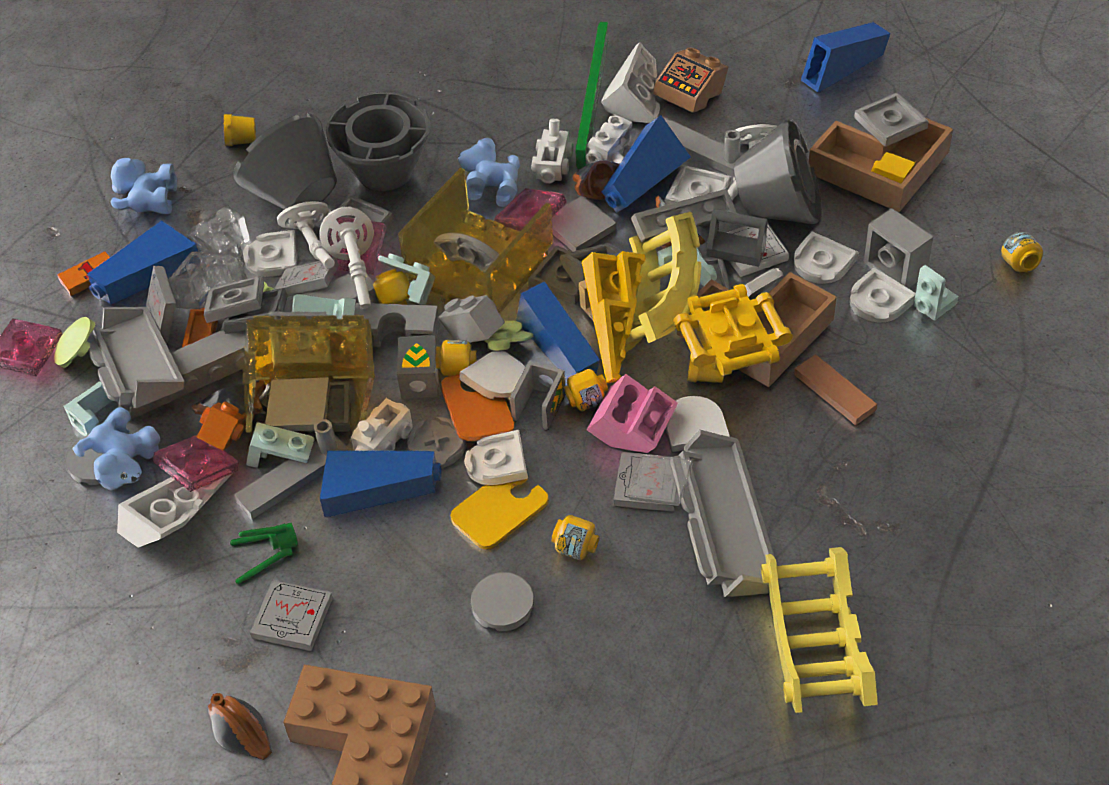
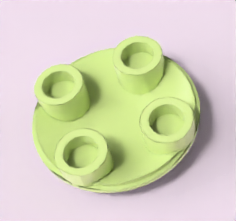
M82 317L65 330L58 341L54 354V362L57 365L66 368L77 355L83 357L88 352L90 343L87 340L95 327V322L87 317Z

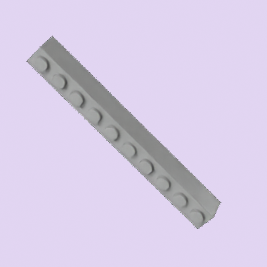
M350 273L331 281L327 288L302 294L335 300L352 298L356 299L355 303H359L355 281L351 280ZM367 274L365 280L370 303L379 304L375 288L373 287L374 282ZM293 299L286 301L283 312H292ZM269 325L225 334L223 329L172 352L171 355L185 381L184 390L136 409L132 402L121 407L128 410L131 419H134L232 373L247 368L252 364L244 346L270 334Z

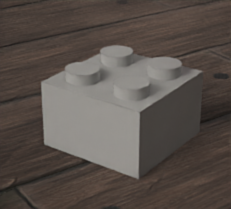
M891 208L869 223L864 263L872 269H878L909 289L918 282L920 268L924 265L928 267L933 236Z

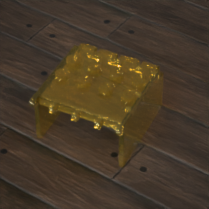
M459 168L398 233L401 256L405 259L404 264L413 266L414 262L430 267L429 272L435 276L431 291L442 296L441 303L446 305L455 298L462 300L472 295L474 297L487 295L495 303L500 314L548 256V249L553 244L551 204L546 202L521 231L512 228L507 229V226L488 218L485 220V217L468 210L469 202L465 169ZM446 233L464 234L482 241L500 255L484 273L471 263L462 260L451 261L434 244V241L438 236ZM404 272L409 282L416 280L417 276Z
M312 315L311 319H306V316H281V319H275V316H253V320H246L243 363L245 432L252 431L256 380H269V383H271L272 380L329 378L330 382H333V379L352 378V381H354L358 427V423L366 419L375 379L369 319H364V315H342V319H337L336 315Z

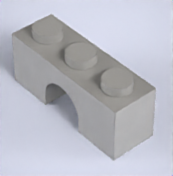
M355 303L353 327L350 329L368 330L372 347H381L384 336L394 331L404 332L406 336L434 335L437 344L440 327L438 307L431 305L371 303L369 308L362 309L359 303Z

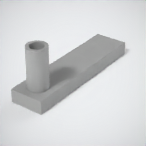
M664 118L691 158L735 177L734 162L744 154L740 152L739 131L728 130L725 133V143L722 144Z
M723 189L635 213L631 220L640 242H645L667 231L666 219L672 216L692 212L696 227H708L711 223L713 209L737 213L728 190Z
M321 419L315 423L314 430L317 442L312 445L307 463L289 459L234 494L236 502L252 520L324 474L327 451H349L334 434L332 423L329 420Z

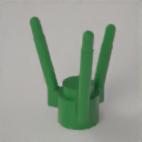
M292 523L240 531L238 536L241 538L230 541V545L234 546L269 539L272 549L280 550L235 580L236 584H241L281 558L293 555L291 548L298 546V541Z

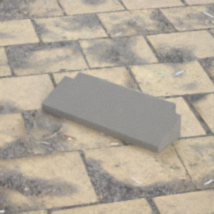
M104 307L102 329H94L93 335H89L87 341L90 343L88 351L94 365L101 367L98 369V375L108 399L117 401L119 407L132 402L136 409L184 390L185 381L148 307Z
M699 430L683 447L684 451L678 456H674L670 463L682 507L689 515L690 520L687 526L700 573L706 578L707 585L721 584L724 597L770 593L769 583H763L761 564H766L765 555L772 554L774 556L739 440ZM778 579L779 590H782L784 588L782 580Z

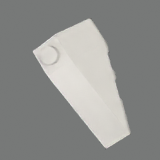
M640 42L634 47L606 89L601 103L606 112L613 116L615 114L629 121L650 123L657 118L660 111V104L655 101V96L657 95L653 94L654 80L657 78L656 59Z
M209 457L118 504L117 533L139 548L182 528L231 476V470Z

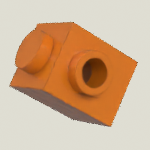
M228 402L217 403L211 408L207 407L199 421L203 425L197 438L224 451L230 447L233 440L237 441L245 428L241 424L245 416L238 413V407Z

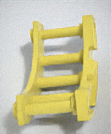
M692 212L675 215L666 219L668 230L645 242H640L638 235L629 238L633 253L645 254L646 259L641 267L640 276H642V279L636 291L635 298L637 303L630 336L626 340L624 349L627 352L634 348L645 336L648 343L668 335L676 329L673 322L674 318L678 314H689L690 312L687 299L697 295L701 278V262H697L696 248L700 247ZM671 241L673 261L659 267L656 248ZM671 274L668 288L660 291V279Z
M842 547L829 548L830 557L825 558V561L777 566L775 557L772 554L765 555L766 564H761L763 583H769L774 628L785 682H783L784 698L786 703H792L795 713L802 712L801 698L853 693V696H859L864 706L878 705L875 671L869 662L866 652H859L857 643H861V634L856 614H851L850 607L847 604V597H852L853 594L848 554ZM821 574L832 577L834 594H830V598L781 603L778 579ZM831 611L832 614L838 615L840 628H836V631L787 636L784 615ZM838 644L839 648L844 647L846 657H843V661L794 665L790 649ZM839 674L851 677V679L806 684H800L799 679Z

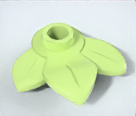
M507 320L485 342L488 343L490 350H506L510 348V342L529 340L533 337V333L522 331V323Z

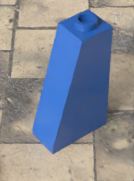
M872 22L814 37L801 81L816 92L823 91L884 55L891 33Z
M662 115L645 126L601 191L608 205L616 213L630 205L691 158Z
M160 221L87 274L91 283L89 286L90 291L96 298H102L112 305L149 288L153 266H163L168 279L198 266L202 262L197 245L163 221Z
M545 281L521 293L516 321L522 323L524 331L533 333L531 339L558 369L565 371V377L568 379V377L586 369H592L597 374L600 363L599 357Z
M327 451L320 493L324 517L336 516L435 493L436 481H441V463H436L434 451Z

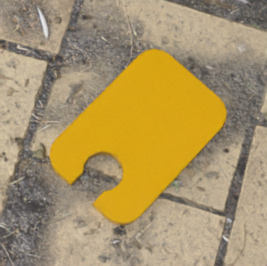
M528 479L499 485H484L451 511V522L479 548L492 549L548 505V494L542 487L537 485L531 489L528 496L524 498L514 497L511 494V490L517 485H522Z

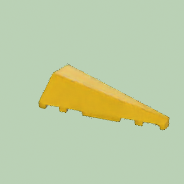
M622 251L615 256L592 252L582 261L606 383H614L622 376L619 374L622 361L625 359L627 352L624 349L626 340L631 332L637 303L635 296L637 287L642 279L640 272L642 264L646 259L645 254Z

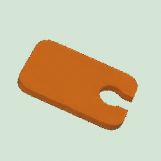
M460 375L448 376L442 380L441 391L459 438L465 441H477L487 436L514 430V421L504 397L489 399L477 391H465L461 387Z

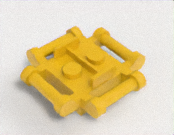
M744 284L735 285L731 290L698 297L697 295L688 297V307L692 315L681 313L673 320L676 329L681 331L690 349V358L693 365L700 367L712 364L714 370H719L722 376L732 374L733 370L764 362L769 364L779 362L780 356L777 347L788 344L793 338L790 329L784 326L774 307L775 302L772 295L765 292L758 295L756 299L750 300ZM710 307V310L703 312V308ZM763 311L774 333L767 334L757 315L758 312ZM693 329H695L704 348L701 347Z

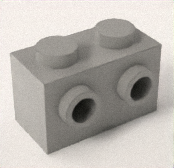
M472 295L462 300L455 298L445 305V311L438 317L453 340H467L469 342L488 340L505 323L497 311L495 303L487 295L480 297Z

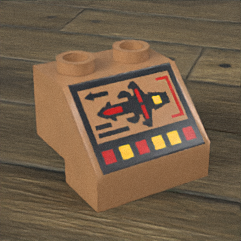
M688 47L673 55L656 79L653 94L691 112H696L706 108L709 98L722 93L729 66L720 63L721 61L718 58L706 57L700 54L698 49Z

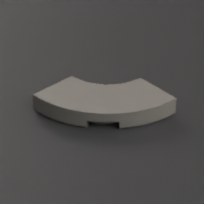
M446 233L438 236L434 241V244L451 261L462 260L471 263L484 273L498 266L504 259L490 246L468 235Z

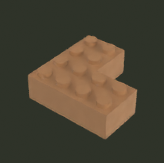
M927 119L929 121L927 129L885 147L873 135L835 121L810 148L808 162L810 167L814 166L816 177L900 212L949 153L953 129ZM886 152L915 162V168L901 184L871 172L875 161H880Z
M791 272L769 293L774 299V307L780 319L793 335L792 340L786 345L777 347L780 356L779 362L772 364L764 362L738 369L768 387L834 320L837 296ZM711 279L698 291L697 296L703 297L730 289ZM710 307L703 308V312L710 310ZM763 311L758 312L757 315L767 334L774 333ZM693 329L700 345L702 346V348H704L695 329ZM677 330V335L684 339L681 331Z
M304 664L283 723L290 742L342 751L332 785H413L436 705L432 686Z

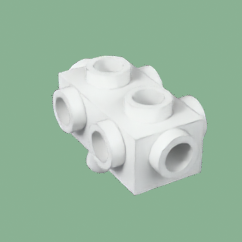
M615 114L610 116L608 123L604 122L600 131H597L595 137H592L588 142L587 151L589 152L586 155L588 163L614 161L620 164L624 159L622 155L624 147L630 141L632 122Z
M559 119L549 120V130L544 129L541 140L538 139L536 143L537 157L533 156L532 172H536V179H541L544 183H553L555 180L561 181L563 174L568 175L569 159L567 157L573 156L574 145L573 142H569V131H559Z
M386 398L378 407L372 410L367 420H362L358 423V427L351 436L353 450L394 451L395 443L400 438L406 439L413 428L410 409L402 403H395Z

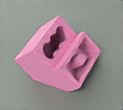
M625 374L609 387L587 431L610 447L649 453L656 448L678 402L654 386L648 390Z

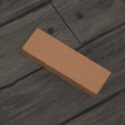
M816 354L794 369V375L854 425H857L877 410V403Z

